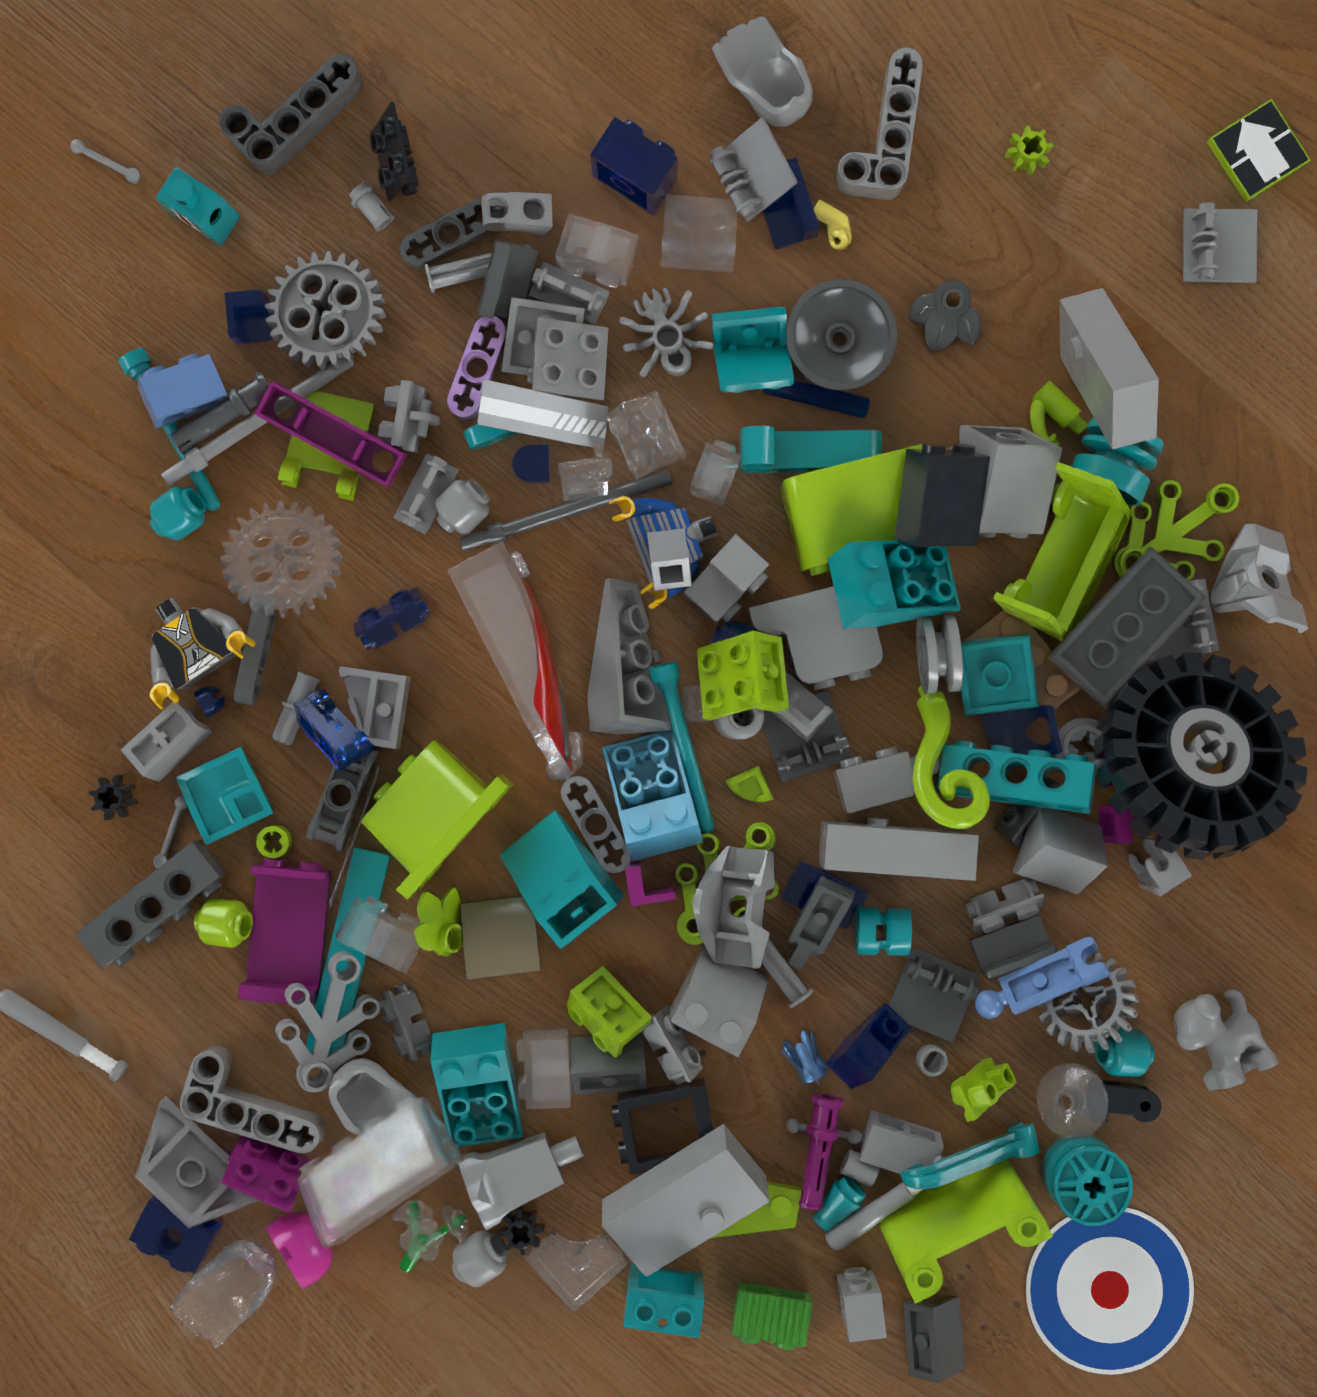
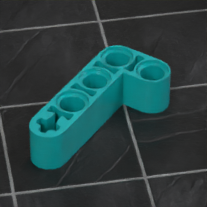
M748 426L741 428L739 433L740 472L743 473L811 472L882 454V431L878 430L774 431V427Z

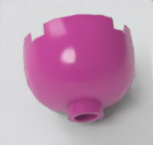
M297 1211L282 1215L265 1227L303 1290L316 1283L326 1274L333 1258V1251L329 1241L335 1237L324 1219L317 1223L310 1214Z

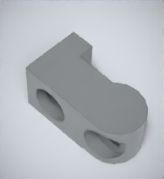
M528 192L485 194L482 196L483 228L489 231L529 232L532 236H545L553 227L552 194Z

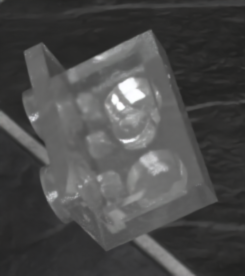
M657 390L624 401L607 414L610 431L616 437L625 456L626 465L632 471L636 480L646 477L656 470L678 463L687 457Z

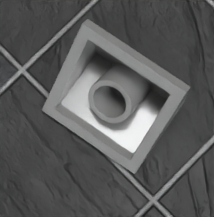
M1041 807L1029 822L1012 872L1078 895L1108 867L1101 826L1057 809Z

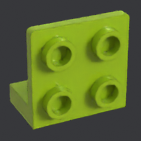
M751 631L698 648L697 658L703 719L714 720L753 708L776 713L789 710L782 637Z

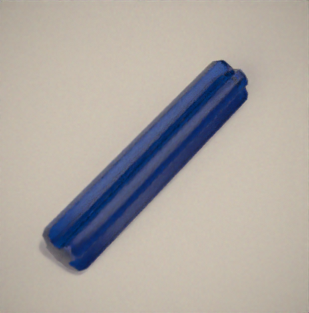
M795 379L791 386L779 389H762L763 393L860 418H864L867 415L870 406V399L868 397L844 391L828 390L815 384Z

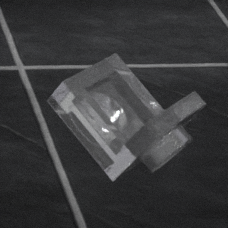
M601 445L594 446V458L558 463V475L563 500L568 501L607 495V480H613V467L611 458H604Z

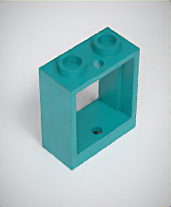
M630 1263L623 1327L699 1338L705 1301L703 1273L662 1267L645 1277L634 1263ZM660 1319H666L667 1324L665 1326H660L658 1324V1321Z

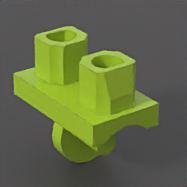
M989 1057L982 1059L965 1076L957 1078L952 1083L950 1092L953 1102L964 1107V1116L967 1122L978 1119L990 1106L994 1105L1007 1089H1011L1016 1084V1079L1007 1063L995 1066L992 1058Z

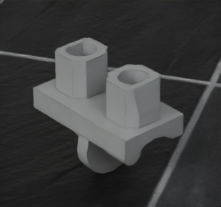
M401 380L400 386L386 387L384 395L385 406L390 409H396L394 422L382 421L379 426L378 438L405 452L418 453L420 437L426 438L428 425L439 426L441 418L430 414L432 401L426 400L428 389L415 385L413 381Z

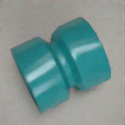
M857 906L854 925L856 955H877L880 950H884L888 956H909L912 940V920L909 908L889 907L885 913H881L878 907ZM883 924L882 938H876V925Z

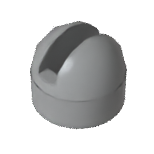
M932 1044L922 1046L915 1056L918 1068L927 1076L934 1077L942 1074L948 1064L946 1053L938 1046Z

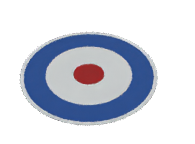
M1127 1208L1116 1220L1102 1226H1085L1071 1220L1069 1217L1056 1224L1050 1230L1053 1237L1037 1246L1026 1278L1028 1312L1037 1333L1048 1348L1059 1358L1076 1368L1108 1375L1123 1374L1142 1369L1166 1354L1182 1335L1188 1323L1194 1299V1282L1191 1266L1175 1236L1153 1217L1132 1208Z

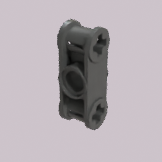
M343 739L341 741L318 808L309 824L306 834L307 840L313 841L318 839L334 845L337 851H343L349 839L353 820L367 782L377 763L378 751L372 750L368 752L351 746L348 740ZM349 757L361 761L362 764L350 761ZM341 785L347 786L351 791V799L344 806L337 804L334 799V792ZM323 827L336 831V833L323 829Z

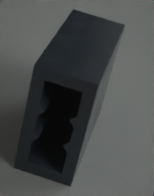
M923 443L922 449H906L894 538L916 547L977 546L990 456L976 453V446L959 443L953 444L952 450H945V445L935 443Z

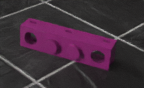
M271 381L255 412V415L386 487L392 485L408 455L278 382ZM284 396L291 398L296 406L293 416L287 419L280 418L274 410L275 402ZM385 450L393 457V467L387 472L377 471L372 464V458L378 451Z

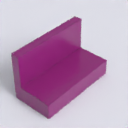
M641 861L626 865L625 872L631 907L676 899L674 885L645 890Z

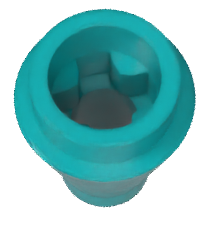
M845 1175L840 1180L835 1179L822 1202V1210H817L813 1215V1219L822 1229L830 1231L833 1226L863 1206L862 1201L866 1197L864 1190L856 1181Z

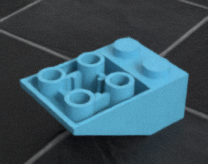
M673 730L661 731L602 747L626 845L632 862L703 843Z

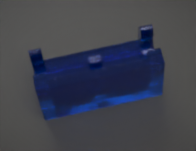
M321 689L303 700L298 699L293 702L297 722L335 767L341 771L374 750L373 744L366 740L368 736L364 731H358L344 716L331 698L316 706L318 702L330 695L325 689Z

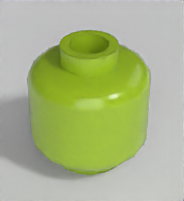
M211 898L204 903L194 917V927L198 932V936L207 945L235 948L243 940H246L252 931V914L243 902L237 900Z

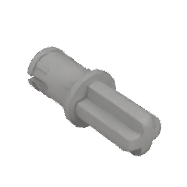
M298 671L287 701H282L281 703L284 705V708L272 734L273 739L286 745H291L294 742L304 715H309L310 713L307 708L320 681L319 679Z

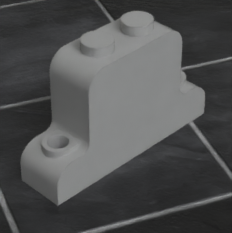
M834 586L750 607L747 610L751 626L755 631L774 636H784L795 678L803 684H813L814 690L835 686L834 678L849 675L850 681L870 677V669L879 665L882 660L883 650L877 627L843 629Z

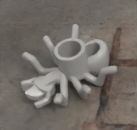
M652 289L653 301L644 292L642 301L646 311L641 309L637 300L633 302L638 314L649 318L651 321H655L654 326L640 325L624 317H621L619 322L636 332L653 333V337L641 343L625 344L623 349L626 352L631 350L642 351L654 344L655 350L651 359L645 363L640 371V376L645 377L650 369L655 367L660 355L662 367L669 375L682 376L691 367V353L685 346L695 350L699 348L712 350L714 344L711 342H695L684 338L682 332L695 329L700 322L708 318V314L703 312L690 323L679 326L676 322L686 310L688 301L692 296L691 291L687 290L678 309L669 320L665 317L667 309L671 304L668 289H663L666 299L665 303L660 293L655 289Z

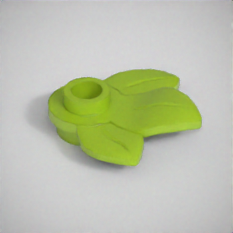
M451 887L441 900L429 892H423L417 905V914L421 924L414 931L416 941L423 950H434L439 956H450L453 953H457L463 945L462 928L459 925L461 920V901L455 887Z

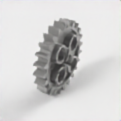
M331 251L326 252L324 260H320L316 253L312 252L311 263L308 264L301 257H298V269L294 270L286 265L285 269L289 276L286 279L279 276L275 277V280L280 285V289L268 290L270 296L275 300V302L265 304L268 312L273 314L265 319L270 328H275L270 332L271 337L275 341H280L278 347L283 353L290 351L289 357L293 362L296 363L302 358V363L308 369L315 360L321 371L325 370L328 361H331L336 370H339L340 359L343 358L353 365V353L357 352L365 357L367 354L362 346L365 343L374 346L377 344L371 333L383 332L382 326L376 321L386 318L384 310L379 308V306L385 304V299L382 294H376L381 290V287L377 280L371 281L373 275L368 268L361 271L362 266L357 259L349 264V260L344 253L335 261ZM334 282H338V283L334 286V288H333V290H332L331 288H332L333 283H334ZM313 284H322L320 291L315 294H307L308 289ZM346 295H357L353 303L349 305L341 304ZM310 317L305 327L295 328V324L300 318ZM338 327L344 328L342 336L336 339L329 338L332 330ZM320 332L319 338L317 340H313V338H315L317 334Z

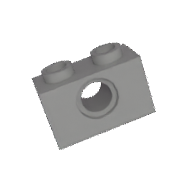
M852 1267L846 1269L844 1274H836L841 1317L849 1343L887 1338L882 1295L873 1270L867 1271L864 1267Z

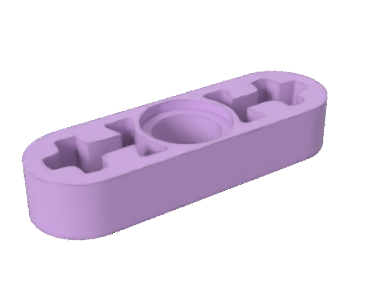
M495 316L493 319L481 317L475 323L447 397L448 407L453 415L459 419L469 420L478 415L482 381L484 379L492 381L504 349L507 331L503 322ZM491 325H494L497 334L500 336L498 339L491 338L487 349L489 352H494L493 356L490 357L481 350H473L475 345L481 349L483 348L485 337L481 333L482 329L489 330ZM475 358H481L488 364L486 374L479 378H474L467 372L469 362ZM462 379H465L474 386H481L480 391L472 387L470 399L474 403L473 407L466 406L464 411H459L460 406L455 400L457 397L463 398L467 391L466 384H461Z

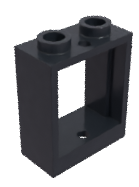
M704 1078L692 1080L689 1083L685 1081L679 1085L674 1083L647 1088V1090L618 1093V1105H612V1115L615 1128L622 1127L624 1141L618 1142L621 1164L628 1163L630 1174L647 1172L679 1151L638 1158L629 1108L692 1097L700 1139L713 1131Z

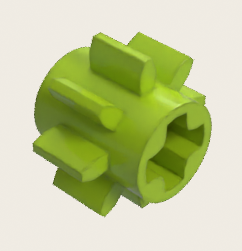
M1027 125L1022 137L1015 133L1012 134L1009 142L1014 147L1007 150L1005 158H1012L1015 164L1013 167L1014 172L1020 168L1027 170L1028 175L1031 176L1035 171L1036 164L1045 168L1049 163L1048 157L1043 154L1049 153L1054 146L1052 143H1046L1044 138L1046 131L1044 129L1040 132L1031 131L1030 126ZM1028 146L1034 149L1030 155L1024 152Z

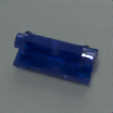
M417 587L410 591L402 589L389 598L388 604L379 609L372 607L362 612L357 617V622L353 623L355 635L359 637L365 634L360 639L367 650L372 647L378 649L398 636L392 627L393 623L398 622L403 632H406L426 620L425 616L431 612L424 601L417 604L421 600Z

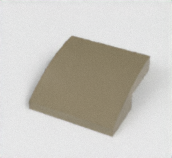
M523 896L460 904L467 980L541 971L537 920Z

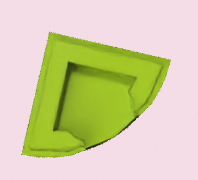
M759 766L725 780L729 788L745 800L767 802L774 799Z

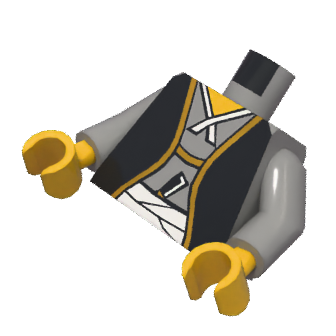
M174 598L162 602L155 610L165 626L152 635L154 644L150 649L153 688L150 691L151 700L161 710L164 708L162 702L167 696L173 703H177L179 696L172 689L173 686L176 690L186 691L235 656L243 658L241 647L245 643L254 647L255 641L243 632L233 617L213 608L203 610L202 608L192 607L183 612Z

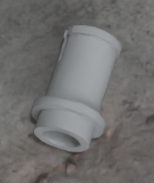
M363 182L349 194L352 200L351 205L353 208L358 207L374 226V229L379 232L386 228L394 220L395 216L390 213L376 196L375 187L368 186L366 182Z

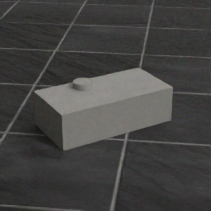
M1100 288L1059 299L1060 358L1112 450L1157 438L1159 378L1104 289Z
M867 817V824L821 820L818 864L824 870L976 881L979 835L968 831L889 825L888 818Z
M722 1124L603 1198L602 1227L643 1275L647 1277L769 1203L767 1177L726 1125Z

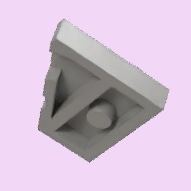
M340 666L339 674L341 678H344L350 697L347 701L351 713L356 718V730L360 744L400 749L411 677Z

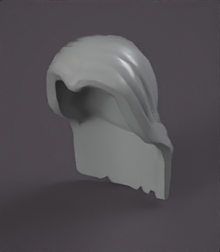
M766 16L750 20L748 25L742 23L728 30L727 36H724L719 43L716 42L712 50L730 84L747 98L754 112L760 118L764 117L766 123L772 126L787 127L801 119L811 106L813 100L812 84L803 61L784 47Z
M364 1058L351 1060L344 1064L331 1079L328 1088L329 1099L341 1123L348 1131L362 1138L388 1168L396 1167L403 1163L405 1158L411 1159L426 1146L425 1141L430 1139L431 1132H435L438 1127L419 1099L372 1060Z

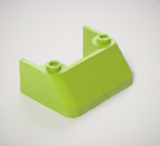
M1058 462L1055 470L1061 477L1062 482L1061 484L1057 483L1053 488L1050 504L1053 505V513L1056 516L1026 580L1020 578L1014 584L1010 583L1006 587L1004 594L996 592L993 599L1006 613L1062 641L1087 614L1128 527L1131 511L1113 481Z

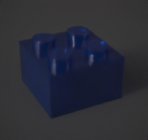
M614 117L590 153L592 175L654 216L677 181L678 157L675 156L673 148L661 140L653 142L643 135L644 131L636 123L627 119L625 122H622Z

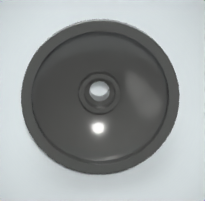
M836 279L814 286L797 301L788 319L786 344L794 366L811 383L828 390L849 391L866 386L878 378L886 369L895 352L897 326L890 306L877 291L861 282ZM835 335H841L845 338L846 343L843 346H836L832 338Z

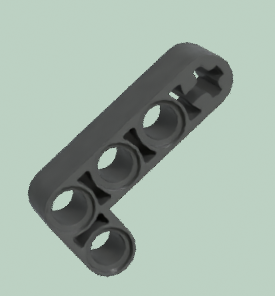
M344 54L334 55L262 124L243 106L231 105L220 114V128L231 144L259 172L266 175L275 174L358 96L363 86L362 76L352 58ZM343 74L346 77H350L347 80H344L342 77H339V75ZM328 85H330L332 91H336L334 94H331L329 88L327 87ZM320 96L326 98L321 107H309L314 98ZM240 121L247 122L244 131L232 133L236 123ZM299 122V127L294 133H283L288 123ZM265 147L273 148L270 157L263 160L257 159L261 149Z

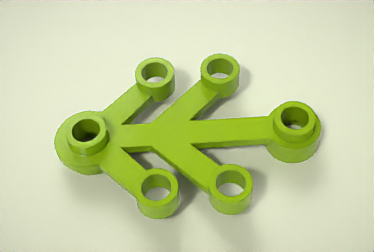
M1167 480L1161 483L1156 491L1157 497L1160 500L1155 538L1143 546L1145 523L1152 516L1151 506L1144 501L1139 505L1145 511L1143 519L1135 517L1134 509L1136 506H1129L1131 511L1129 521L1131 524L1128 543L1114 557L1113 567L1116 574L1121 578L1128 570L1126 559L1132 557L1137 560L1149 547H1152L1158 554L1166 550L1197 555L1206 562H1214L1221 559L1225 549L1219 540L1199 541L1181 537L1213 514H1225L1233 511L1239 503L1237 489L1226 483L1214 486L1208 491L1206 501L1173 524L1176 501L1181 496L1182 489L1180 484L1174 480ZM1166 485L1174 489L1175 493L1172 498H1168L1164 494V487ZM1216 494L1224 496V506H1218L1215 503ZM1209 544L1217 548L1215 557H1210L1206 552ZM1179 561L1174 564L1169 563L1176 570L1180 565L1186 567L1188 571L1186 579L1188 581L1194 577L1195 568L1190 562Z
M763 822L752 824L746 831L745 839L747 843L743 848L771 850L776 843L774 829ZM758 830H763L766 833V839L763 843L757 844L753 839L754 833ZM709 833L703 834L702 839L703 842L708 838H712L715 841V847L712 851L706 852L703 848V843L697 844L699 852L704 856L705 870L719 856L718 852L721 848L718 837ZM684 863L677 868L675 873L677 881L682 884L685 911L680 915L677 922V931L681 939L686 943L699 945L703 944L699 933H692L689 930L690 921L695 919L692 899L696 893L699 871L694 865ZM685 868H691L694 873L693 878L685 882L682 879L681 873ZM776 880L774 891L771 895H765L766 900L774 899L778 895L779 884ZM739 895L734 897L731 902L747 899ZM746 907L739 908L733 915L740 917L742 912L746 911Z

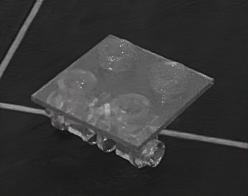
M666 194L661 268L733 273L738 216L733 200Z

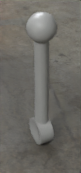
M79 139L71 142L70 149L73 153H83L125 175L126 179L132 184H137L141 180V173L136 168L127 169L85 147L83 141Z
M178 796L175 799L176 809L161 852L153 859V864L157 868L169 860L167 854L183 810L188 807L184 796Z
M791 1118L787 1121L786 1128L789 1132L796 1133L799 1130L806 1131L807 1124L800 1123L797 1119ZM851 1128L849 1131L839 1130V1137L847 1138L852 1144H858L862 1140V1134L856 1128Z

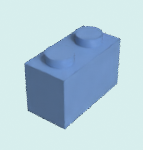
M198 354L187 355L178 361V365L166 369L163 366H156L146 370L142 374L143 377L138 378V390L155 429L208 411L227 397L226 390L210 354L201 357Z

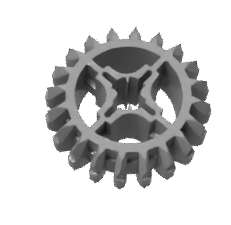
M1096 952L1091 962H1089V957L1087 958L1086 964L1091 965L1103 962V956L1101 953ZM1109 958L1104 963L1110 971V975L1106 979L1113 985L1106 988L1103 985L1098 987L1081 986L1087 995L1089 994L1092 999H1095V1001H1091L1093 1006L1090 1007L1093 1017L1082 1004H1079V1002H1083L1081 998L1084 996L1081 987L1074 989L1067 999L1062 1000V1005L1058 1006L1060 996L1037 1005L1039 1009L1046 1010L1039 1015V1020L1042 1023H1050L1046 1029L1050 1036L1059 1033L1057 1042L1060 1045L1064 1046L1071 1039V1049L1078 1052L1083 1041H1085L1086 1050L1089 1053H1094L1096 1041H1099L1100 1046L1107 1050L1109 1049V1043L1106 1038L1112 1036L1117 1043H1120L1123 1039L1117 1030L1120 1027L1128 1032L1132 1030V1026L1125 1021V1017L1137 1018L1138 1012L1135 1009L1127 1007V1005H1134L1139 1002L1137 995L1128 993L1136 985L1133 980L1123 981L1127 977L1128 972L1124 967L1115 970L1117 962L1113 958ZM1117 997L1113 1014L1103 1024L1101 1018L1102 1009L1112 1003V998ZM1068 1015L1071 1018L1076 1016L1086 1017L1092 1029L1079 1030L1066 1025L1061 1018Z

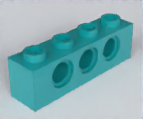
M954 741V746L944 745L937 789L940 791V780L950 771L956 769L971 771L975 764L986 763L990 766V770L987 776L982 779L988 787L990 801L1090 814L1096 767L1095 763L1088 762L1089 758L1082 755L1068 754L1066 759L1050 758L1051 753L1042 750H1028V755L1013 753V748L1007 746L992 745L990 750L976 749V744L972 742ZM1021 767L1027 770L1026 779L1018 784L1009 782L1007 780L1009 771L1013 768ZM1052 772H1060L1065 776V782L1059 788H1049L1044 784L1047 775ZM961 786L956 787L955 796L973 798L969 789Z

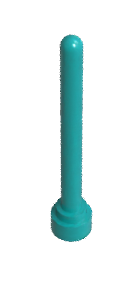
M138 348L124 354L119 358L118 363L125 375H130L132 380H137L138 382V378L143 377V372L151 368L150 364L152 361L144 348ZM177 422L163 426L180 460H183L185 458L184 454L180 453L168 435L179 429ZM194 470L188 475L203 499L206 508L211 511L217 510L220 506V501L204 471L200 470L196 473Z
M672 661L649 668L652 683L657 684L658 690L662 689L700 829L703 833L710 834L713 832L715 825L676 685L679 684L678 677L681 676L677 661Z

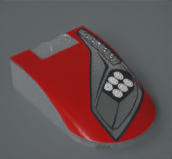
M502 541L448 569L447 572L540 751H543L554 774L561 778L571 773L573 768L568 717L560 673L545 619L526 578L531 572L519 551L517 550L512 553Z

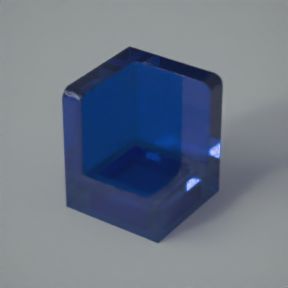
M261 289L224 293L228 335L231 340L236 344L268 342L273 339L270 335L272 328L269 327L265 320L271 316L265 308V304L269 303V297Z

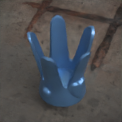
M803 1030L801 1032L802 1043H797L794 1048L790 1042L783 1041L782 1045L785 1050H779L797 1069L798 1077L801 1079L802 1084L816 1081L818 1087H820L819 1078L828 1072L827 1065L818 1053L814 1033L811 1032L810 1039L808 1033Z

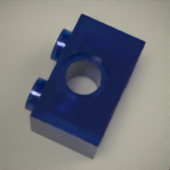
M153 1196L149 1199L128 1240L136 1243V1247L147 1255H159L165 1258L174 1269L184 1273L190 1271L195 1274L206 1260L224 1224L212 1219L188 1228L158 1198ZM168 1228L177 1229L181 1233L182 1242L173 1241L168 1235Z

